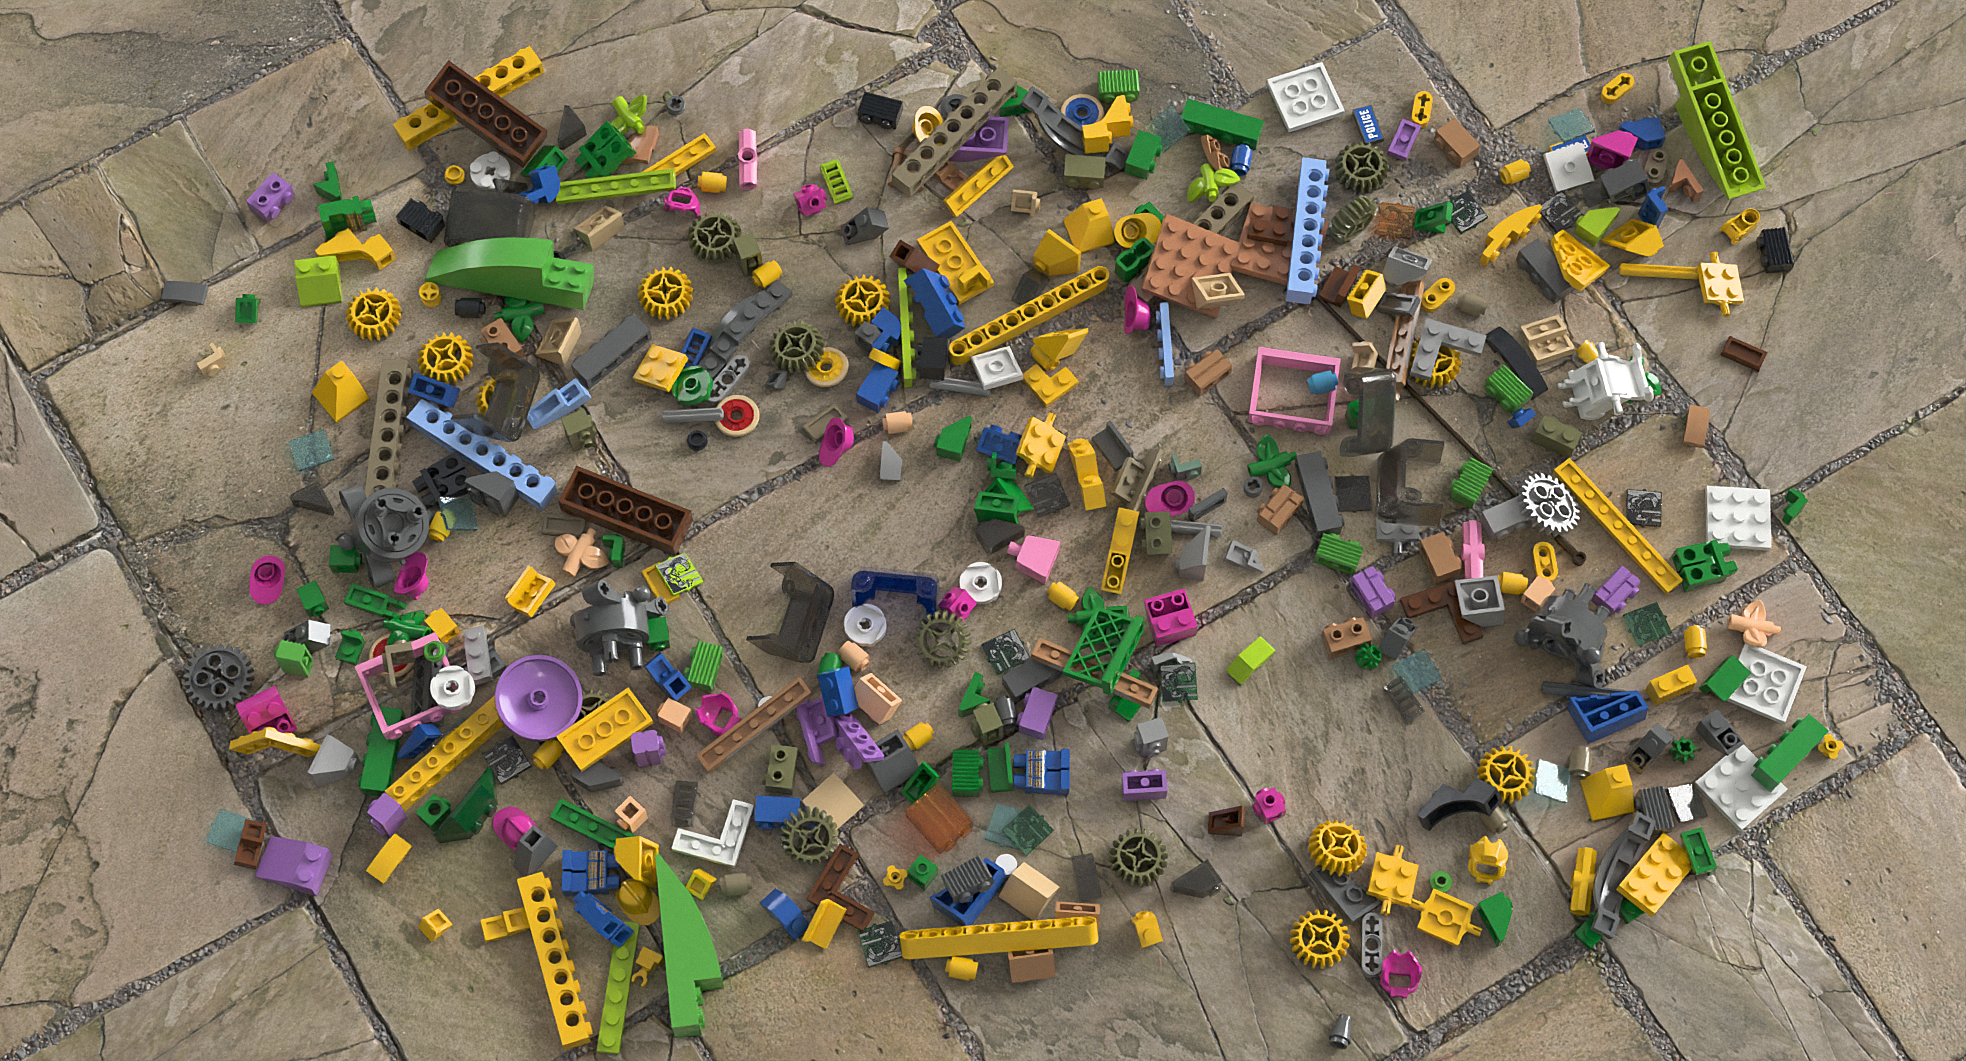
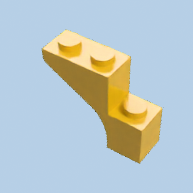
M1125 95L1116 97L1101 121L1090 125H1082L1085 154L1108 152L1109 143H1112V138L1130 136V128H1133L1134 124L1133 116H1129L1131 115L1130 103H1126Z
M349 228L338 232L334 238L320 244L315 250L317 257L335 255L338 262L358 259L367 260L374 264L379 271L396 260L392 248L380 234L368 238L364 244H361Z
M1080 438L1073 440L1072 443H1067L1085 510L1106 507L1104 488L1098 473L1096 454L1088 439Z

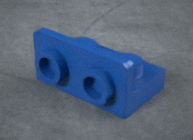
M1664 186L1648 191L1638 212L1643 222L1656 225L1657 229L1668 210L1665 202L1661 200L1666 190Z
M993 424L990 427H984L976 450L992 456L993 452H997V458L1016 464L1019 456L1015 453L1022 435L1010 431V434L1002 432L1003 428Z

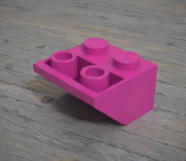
M1184 588L1144 600L1149 629L1156 647L1196 636L1198 625Z
M275 685L236 704L238 713L249 734L261 731L265 727L275 728L280 733H291L297 730Z

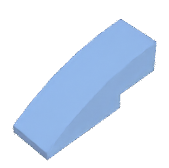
M575 378L560 390L555 388L531 406L529 411L523 413L532 428L538 429L572 412L592 397L584 384Z

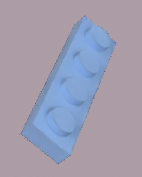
M1160 303L1159 311L1155 313L1156 323H1160V329H1157V341H1161L1162 347L1158 348L1159 360H1163V366H1160V379H1164V386H1173L1174 373L1168 303Z

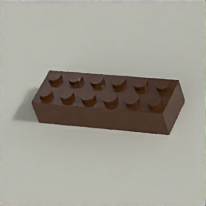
M449 60L424 91L425 99L522 168L526 166L547 138L548 130Z
M579 466L575 467L558 501L561 511L580 517L590 523L676 556L693 521L691 510Z

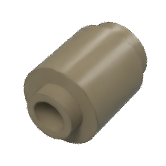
M1461 293L1456 309H1459L1462 313L1479 318L1480 314H1485L1488 303L1484 302L1485 298L1470 293Z
M1585 746L1573 748L1570 754L1569 774L1574 779L1584 780L1591 775L1593 755L1590 748Z
M1498 806L1490 816L1479 813V818L1491 833L1497 832L1500 834L1508 828L1507 823L1509 819Z
M746 872L727 874L725 877L720 878L722 895H727L728 897L749 894L750 889H753L751 876H747Z

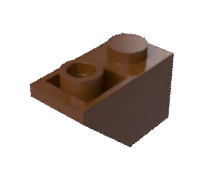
M899 240L889 256L895 263L902 268L906 267V270L913 274L922 268L936 273L940 266L918 249L902 240Z

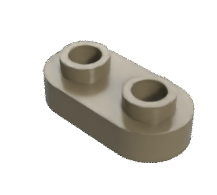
M1660 148L1653 149L1649 153L1644 168L1650 186H1657L1661 183L1669 160L1668 153Z

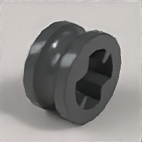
M671 96L667 100L668 112L671 115L682 114L685 110L684 99L680 96ZM676 103L677 105L679 103V108H675V106L672 108V104Z
M1254 476L1247 478L1244 483V493L1252 498L1258 497L1263 489L1261 479ZM1252 483L1256 484L1254 491L1250 490Z

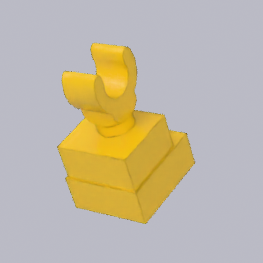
M643 946L635 962L641 969L632 976L631 981L635 983L637 978L642 977L643 982L641 986L645 988L648 983L647 977L649 972L653 973L656 966L662 967L665 961L664 957Z

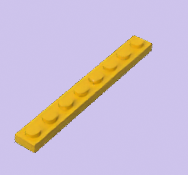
M1570 458L1554 469L1553 474L1562 483H1565V487L1571 490L1570 492L1665 595L1669 594L1683 582V579Z

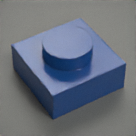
M1520 408L1512 414L1513 417L1507 422L1511 428L1521 427L1536 414L1532 408Z

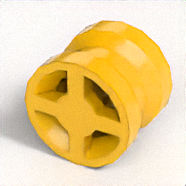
M424 283L419 289L421 301L426 307L432 308L439 305L442 297L439 287L435 283Z

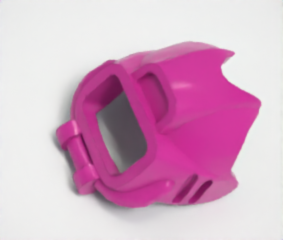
M679 187L677 190L671 191L663 200L665 212H668V209L672 211L678 210L682 213H685V210H690L695 214L696 218L701 213L700 202L690 188ZM682 196L691 201L689 204L674 202L672 199Z
M724 692L702 696L701 707L695 708L699 722L716 736H721L741 721V718L738 717L739 712L731 697ZM724 709L731 712L732 716L726 727L720 728L715 726L714 723Z
M1394 949L1383 961L1380 984L1386 992L1390 993V997L1394 998L1397 996L1407 999V994L1413 993L1418 987L1422 975V966L1419 965L1417 959L1410 951L1399 954ZM1389 975L1408 976L1410 978V986H1390Z

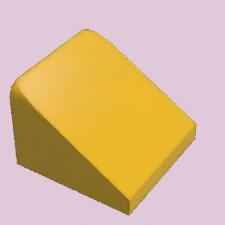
M698 868L693 871L685 887L689 893L704 900L717 879Z
M437 909L423 917L418 927L433 942L452 926V923Z

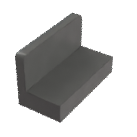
M1111 421L1106 422V429L1092 437L1093 443L1115 472L1122 468L1125 458H1133V450Z

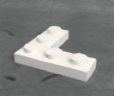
M733 799L720 840L678 828L671 848L672 851L735 868L752 817L754 805Z

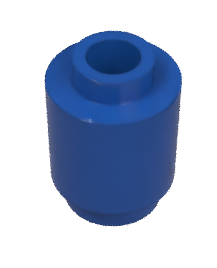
M1241 144L1233 148L1230 168L1238 176H1245L1250 170L1253 151L1247 145Z

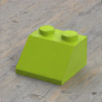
M335 255L294 260L295 278L301 307L342 303L340 265Z

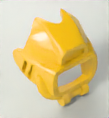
M1484 836L1474 845L1470 844L1468 871L1476 878L1475 882H1485L1488 885H1492L1493 881H1498L1505 875L1508 852L1502 840L1498 839L1497 842L1491 843L1487 836ZM1480 863L1495 866L1498 869L1492 875L1478 872L1476 867Z

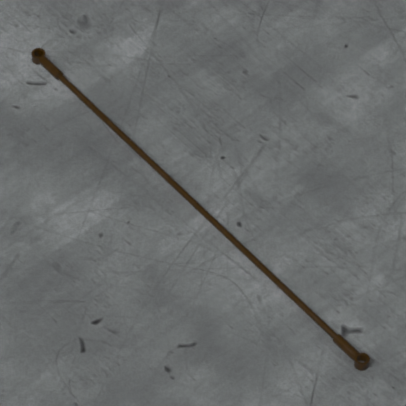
M1316 293V297L1314 298L1358 342L1365 341L1325 300L1319 298V294ZM1378 354L1377 361L1386 369L1387 362ZM1407 382L1403 387L1477 461L1492 468ZM1493 469L1491 475L1514 498L1517 497L1519 494ZM1558 534L1554 537V540L1572 557L1575 565L1582 566L1585 563V553L1577 551L1563 536ZM1576 557H1582L1583 561H1578Z

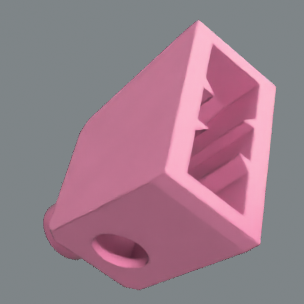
M1026 536L1023 545L1011 542L1007 553L1017 557L1016 568L1019 571L1046 584L1059 553L1060 542Z

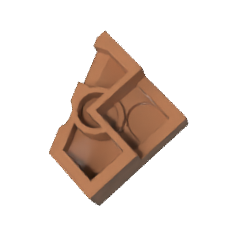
M643 126L645 128L643 133L639 134L636 131L627 140L637 153L631 158L628 156L622 162L623 164L630 165L631 161L649 164L659 135L658 126Z

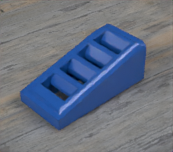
M692 327L680 353L686 354L688 360L693 361V364L686 363L683 367L684 369L690 366H697L710 345L711 335ZM697 337L704 341L703 343H699L695 341V338ZM691 345L700 347L699 351L691 348ZM690 351L696 354V358L687 355V352Z
M418 724L397 754V757L399 759L416 758L442 735L434 724Z

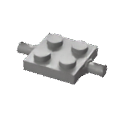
M1396 487L1392 488V499L1376 500L1377 542L1394 544L1395 556H1398V548L1399 556L1403 555L1402 544L1406 542H1419L1418 500L1401 499L1400 487H1397V494Z

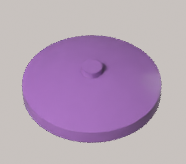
M530 655L513 662L500 676L495 690V707L504 726L518 737L530 741H547L557 738V735L575 723L583 701L581 684L573 670L561 660L547 655Z

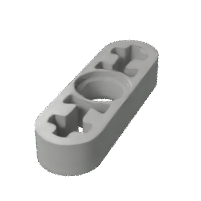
M735 356L713 380L710 394H715L718 391L719 397L714 396L711 398L710 396L707 400L710 405L717 406L749 372L750 362L746 356ZM744 362V368L740 366L737 369V363L742 364ZM725 376H731L734 380L731 384H724L722 379Z
M1370 912L1363 917L1361 922V971L1366 977L1373 978L1382 969V919L1378 914ZM1369 919H1373V922L1377 923L1373 928V934H1369L1370 925L1366 924L1369 922ZM1370 939L1375 940L1378 948L1373 951L1368 950L1365 942ZM1370 956H1374L1373 965L1377 966L1373 972L1366 967L1370 962Z

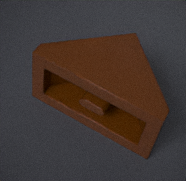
M1245 806L1209 812L1208 833L1242 837Z

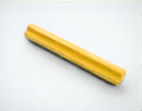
M1621 263L1619 266L1620 275L1699 279L1697 267Z

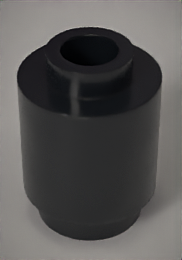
M461 297L455 300V315L461 318H481L482 314L486 312V304L482 302L481 298Z

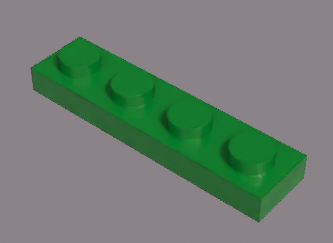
M561 798L550 815L551 820L613 851L616 845V838L636 836Z

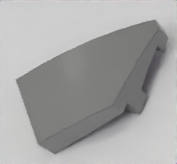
M883 441L880 479L901 481L902 459L887 441Z
M1234 540L1230 542L1224 561L1258 573H1263L1265 570L1264 566L1260 564L1256 549L1252 550V548Z
M1171 652L1151 657L1150 665L1153 672L1160 670L1161 666L1193 664V662L1188 657Z

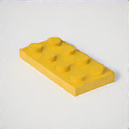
M952 221L917 239V244L923 253L940 265L936 272L947 277L951 293L955 296L959 305L987 290L980 281L964 293L958 287V278L963 271L970 270L977 264L982 269L985 268ZM990 279L989 288L994 286V281L992 279Z
M626 688L556 737L579 770L583 772L630 740L632 733L641 732L653 724V720L631 690Z
M1663 832L1616 890L1652 918L1692 869L1685 849Z

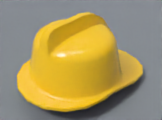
M923 106L918 109L912 123V131L919 142L924 138H928L932 134L933 129L943 123L940 113L931 106Z
M1151 213L1128 215L1116 223L1114 236L1116 241L1125 248H1131L1141 238H1146L1151 243H1155L1161 222Z
M631 878L623 881L621 888L616 890V902L631 921L645 926L654 923L659 918V899L648 885Z

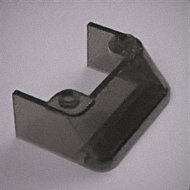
M499 342L476 345L475 349L490 358L488 373L497 383L485 416L468 413L453 415L451 420L475 435L504 442H515L521 437L540 381L539 370Z
M1409 438L1379 455L1377 461L1375 515L1379 521L1393 524L1439 527L1443 504L1422 502V494L1419 490L1405 487L1406 462L1440 465L1444 441Z
M795 561L771 563L770 567L784 576L782 591L784 595L790 598L779 635L769 633L761 636H747L746 640L769 655L800 663H811L815 659L834 600V590L831 585Z

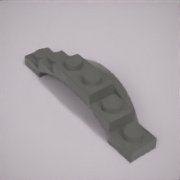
M1033 86L1029 88L1020 104L1035 114L1034 118L1037 119L1044 133L1057 146L1072 155L1106 157L1105 162L1118 171L1122 170L1130 152L1114 142L1109 143L1108 152L1085 154L1082 127L1059 111L1048 100V96Z
M776 280L766 292L762 291L760 294L750 296L735 305L718 325L711 339L707 356L697 366L706 370L712 377V380H714L726 367L729 359L750 332L777 308L780 309L793 295L792 291Z
M1639 812L1633 813L1629 826L1612 842L1597 868L1593 884V898L1596 906L1594 912H1596L1590 930L1608 939L1614 937L1620 921L1619 911L1623 895L1616 889L1634 868L1642 849L1651 837L1656 823L1655 820Z

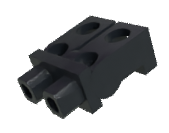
M456 451L432 464L427 469L420 470L422 475L412 481L418 493L428 488L430 489V493L421 497L427 509L436 505L441 509L446 504L452 503L457 498L468 494L464 481L471 476Z

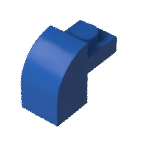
M545 165L530 171L529 175L533 188L517 194L519 202H526L528 205L537 202L550 203L553 201L560 189V180L556 167Z
M883 307L871 321V324L876 325L881 332V335L872 344L871 349L875 348L887 353L891 345L898 348L901 343V324L893 313Z
M660 652L643 666L654 679L657 687L674 701L692 688L681 672L675 670Z
M776 888L760 902L770 917L779 922L794 940L810 924L802 915V911L787 895Z

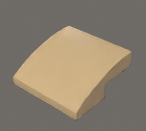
M1559 315L1520 326L1524 341L1537 366L1575 354V347L1567 336V328Z
M834 773L801 800L805 807H810L811 812L816 806L819 808V813L825 810L827 816L831 815L833 817L832 822L837 824L835 830L840 828L864 806Z

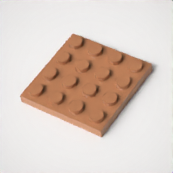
M1251 203L1239 239L1240 247L1237 256L1233 258L1231 264L1232 271L1287 285L1295 214H1292L1287 246L1247 239L1250 218L1271 221L1273 210L1271 207ZM1324 222L1323 230H1319V234H1322L1323 237L1321 247L1318 246L1317 251L1322 250L1329 223Z
M1165 214L1140 290L1216 319L1221 306L1197 309L1192 278L1231 273L1233 269L1231 264L1233 258L1237 256L1240 243L1172 215Z

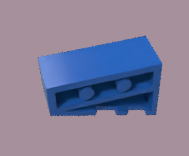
M922 268L904 280L906 286L911 285L916 294L913 298L916 303L921 302L926 312L923 315L936 337L950 339L966 328L963 322L964 317L958 310L957 300L951 293L947 277Z
M1635 690L1610 693V695L1597 696L1596 694L1586 698L1570 697L1567 710L1589 744L1645 720L1648 706L1639 691Z
M985 858L983 861L994 881V884L991 885L988 891L983 893L977 892L971 895L972 898L969 901L955 904L945 888L938 894H933L929 897L932 906L961 926L972 925L1007 880L1004 869L988 858Z

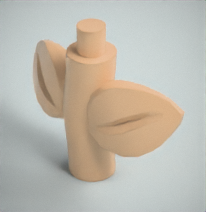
M589 528L587 533H583L579 540L571 534L560 535L555 539L557 552L567 556V560L562 568V571L567 575L575 577L581 563L588 569L602 568L609 563L606 554L600 548L592 546L595 542L593 538L596 534L594 529Z
M1755 600L1748 604L1742 610V617L1730 614L1727 621L1728 629L1743 632L1745 643L1754 647L1765 646L1767 643L1766 636L1770 637L1772 634L1779 635L1781 627L1774 626L1773 622L1765 621L1766 611L1761 600Z

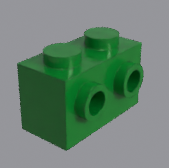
M1139 130L1126 160L1124 173L1147 180L1149 174H1153L1157 165V162H1155L1156 157H1160L1164 147L1161 145L1162 137Z

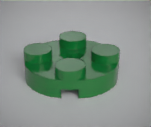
M690 366L680 372L681 375L676 379L671 388L673 395L681 405H695L710 398L713 380L710 374L703 370L702 367ZM692 383L696 384L693 388H688Z

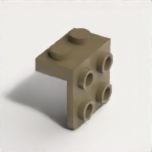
M399 640L394 642L393 645L385 646L386 653H382L385 673L389 672V674H385L388 693H393L394 698H398L394 665L415 662L412 643L406 640Z

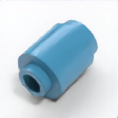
M1331 370L1311 375V378H1307L1311 395L1315 393L1320 395L1336 390L1335 386L1339 385L1336 373L1332 374Z

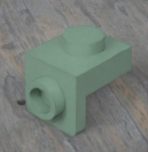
M1176 454L1171 455V462L1168 463L1171 475L1174 474L1177 481L1182 479L1191 480L1201 475L1202 465L1200 459L1179 464Z

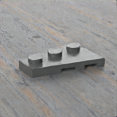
M1321 865L1312 869L1309 873V876L1349 925L1383 903L1378 898L1366 894L1367 888L1362 884L1359 886L1349 879V875L1347 876L1343 873L1341 876H1338L1336 872L1330 875L1329 870L1322 871Z

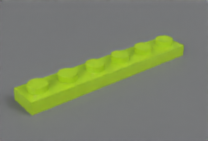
M665 169L560 182L556 202L557 204L673 191L676 190L675 170Z
M906 267L898 268L904 388L912 387V380H916V367L911 366V361H915V349L910 347V342H914V330L909 329V324H913V312L908 311V306L912 305V293L907 292V287H911V285L906 286L904 282L911 275L906 274Z
M623 921L635 932L620 948L616 945L613 946L597 1053L620 1055L640 923Z

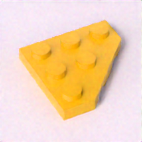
M1563 229L1555 234L1550 241L1564 279L1579 291H1582L1606 273L1610 267L1608 263Z

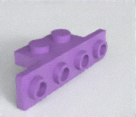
M820 697L809 703L806 700L796 707V716L803 729L802 737L808 747L807 755L809 760L813 764L823 766L826 765L821 745L837 738L838 733L833 716L827 717L823 697Z
M852 712L833 716L834 722L839 727L836 748L841 752L845 761L849 763L853 770L861 769L862 760L864 762L884 760V754Z

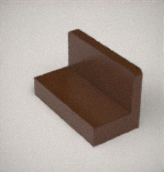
M1353 264L1351 270L1347 272L1335 266L1319 298L1341 308L1361 267Z

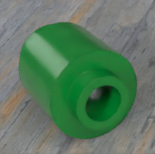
M830 652L825 653L824 657L821 658L817 675L830 669L841 668V656Z

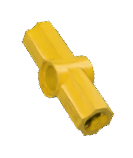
M1584 847L1577 849L1575 870H1573L1570 889H1572L1570 913L1578 916H1588L1590 914L1591 897L1596 875L1594 873L1597 851L1593 848Z

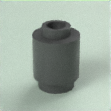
M1008 696L998 697L993 704L1003 724V729L1017 726L1018 716L1014 699Z

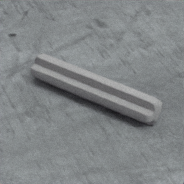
M944 377L943 381L931 379L929 383L931 388L983 396H989L990 389L984 390L979 382Z
M722 408L663 411L662 418L665 423L722 420L724 412Z

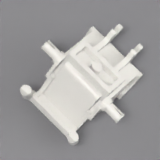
M1603 342L1596 344L1598 358L1575 371L1570 370L1568 372L1570 380L1565 379L1563 384H1557L1559 389L1570 387L1573 389L1575 398H1569L1570 402H1562L1563 407L1577 406L1580 418L1585 420L1601 418L1605 416V412L1614 409L1615 415H1620L1623 413L1621 404L1628 400L1644 399L1650 402L1654 398L1653 389L1651 386H1648L1641 362V346L1638 343H1634L1632 346L1633 360L1631 361L1622 360L1618 356L1608 355Z

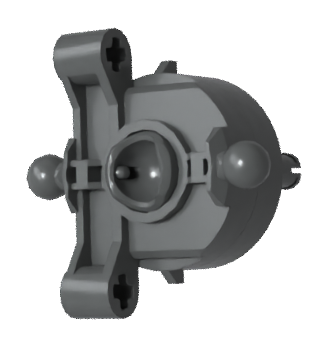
M361 485L340 490L341 503L347 510L352 522V535L344 534L339 538L338 544L340 548L349 551L356 545L357 549L363 553L368 569V578L373 588L394 582L395 577L390 563L400 562L401 565L406 564L405 559L413 555L422 546L428 535L429 525L434 518V513L431 510L425 509L422 502L412 493L399 488H385L381 490L376 488L375 493L371 494L368 498H366Z
M604 579L583 587L582 596L591 606L574 612L570 617V624L576 629L578 648L588 652L590 657H592L593 675H606V663H612V660L614 663L618 662L617 653L626 651L629 652L630 669H642L641 649L650 639L648 619L659 618L668 613L666 600L662 597H657L647 601L650 598V590L644 585L636 587L634 592L625 591L624 594L616 593Z
M1588 583L1584 584L1578 596L1570 588H1565L1562 596H1547L1529 622L1527 630H1519L1515 633V642L1519 646L1529 645L1532 650L1542 648L1552 656L1574 661L1577 682L1600 688L1605 681V672L1598 663L1601 659L1599 648L1607 637V629L1603 623L1610 614V611L1604 606H1598L1595 613L1588 609V603L1597 591L1594 586H1591L1589 589L1590 584Z

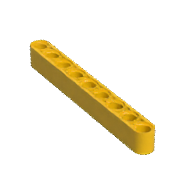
M1097 266L954 340L949 346L950 361L955 365H962L970 361L971 356L985 353L1104 291L1108 287L1109 271L1103 266ZM1102 277L1104 280L1099 281L1095 278ZM1084 286L1086 289L1081 290L1078 287ZM1066 295L1069 298L1063 299L1061 296ZM1046 304H1047V305H1051L1052 307H1050V308H1045V307H1043V305H1046ZM1026 314H1033L1034 316H1033V317H1026L1025 315H1026ZM1009 323H1015L1016 325L1013 326V327H1011V326H1008L1007 324H1009ZM996 332L998 335L992 336L990 333ZM978 341L981 344L973 345L972 342ZM955 351H962L963 353H962V354H955L954 352H955Z
M1091 916L904 931L899 935L902 957L905 959L1089 946L1098 942L1096 918Z

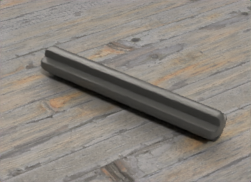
M1544 681L1541 686L1543 694L1586 698L1596 694L1597 696L1610 695V693L1626 691Z

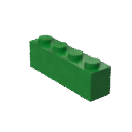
M1187 98L1179 128L1189 133L1194 132L1203 136L1209 135L1227 144L1247 145L1250 149L1256 150L1263 130L1264 120Z
M379 706L388 727L405 720V714L402 709ZM372 713L370 720L372 731L367 735L366 745L368 750L367 754L363 755L362 766L364 770L363 774L359 775L358 787H360L364 795L381 797L385 790L392 785L401 737L394 740H386L375 714Z
M1808 714L1804 719L1799 717L1791 726L1794 730L1791 733L1787 730L1779 738L1781 743L1779 745L1774 743L1766 753L1769 756L1766 759L1761 757L1753 765L1756 769L1751 776L1770 793L1829 732L1812 715Z

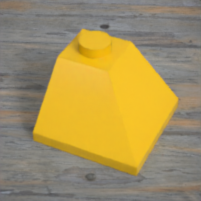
M1102 198L1082 204L1063 219L1072 245L1081 251V254L1115 243L1109 214Z
M1630 219L1601 239L1604 244L1648 257L1655 255L1659 249L1664 247L1657 226L1636 219Z
M1048 229L1033 255L1034 267L1039 272H1044L1048 276L1073 274L1080 271L1081 251Z
M342 360L323 374L312 392L313 396L336 423L370 400L357 378Z
M1626 764L1603 769L1586 777L1584 780H1580L1592 822L1634 813L1633 786Z
M641 836L616 838V845L614 846L615 860L636 881L653 888H658L655 854H659V845Z

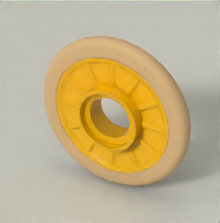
M825 347L824 355L820 356L821 362H815V368L810 366L808 372L804 369L805 376L809 382L818 387H831L840 383L847 375L849 369L848 359L842 351L832 347ZM826 363L832 365L828 371L821 370L822 365Z

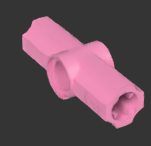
M743 129L739 131L740 188L753 190L757 188L756 131Z
M1469 520L1468 522H1463L1461 561L1464 562V579L1483 577V562L1485 558L1481 523Z

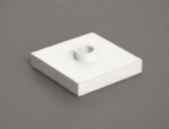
M1582 143L1543 155L1555 193L1595 181Z
M1010 346L970 357L984 390L1023 380V374Z

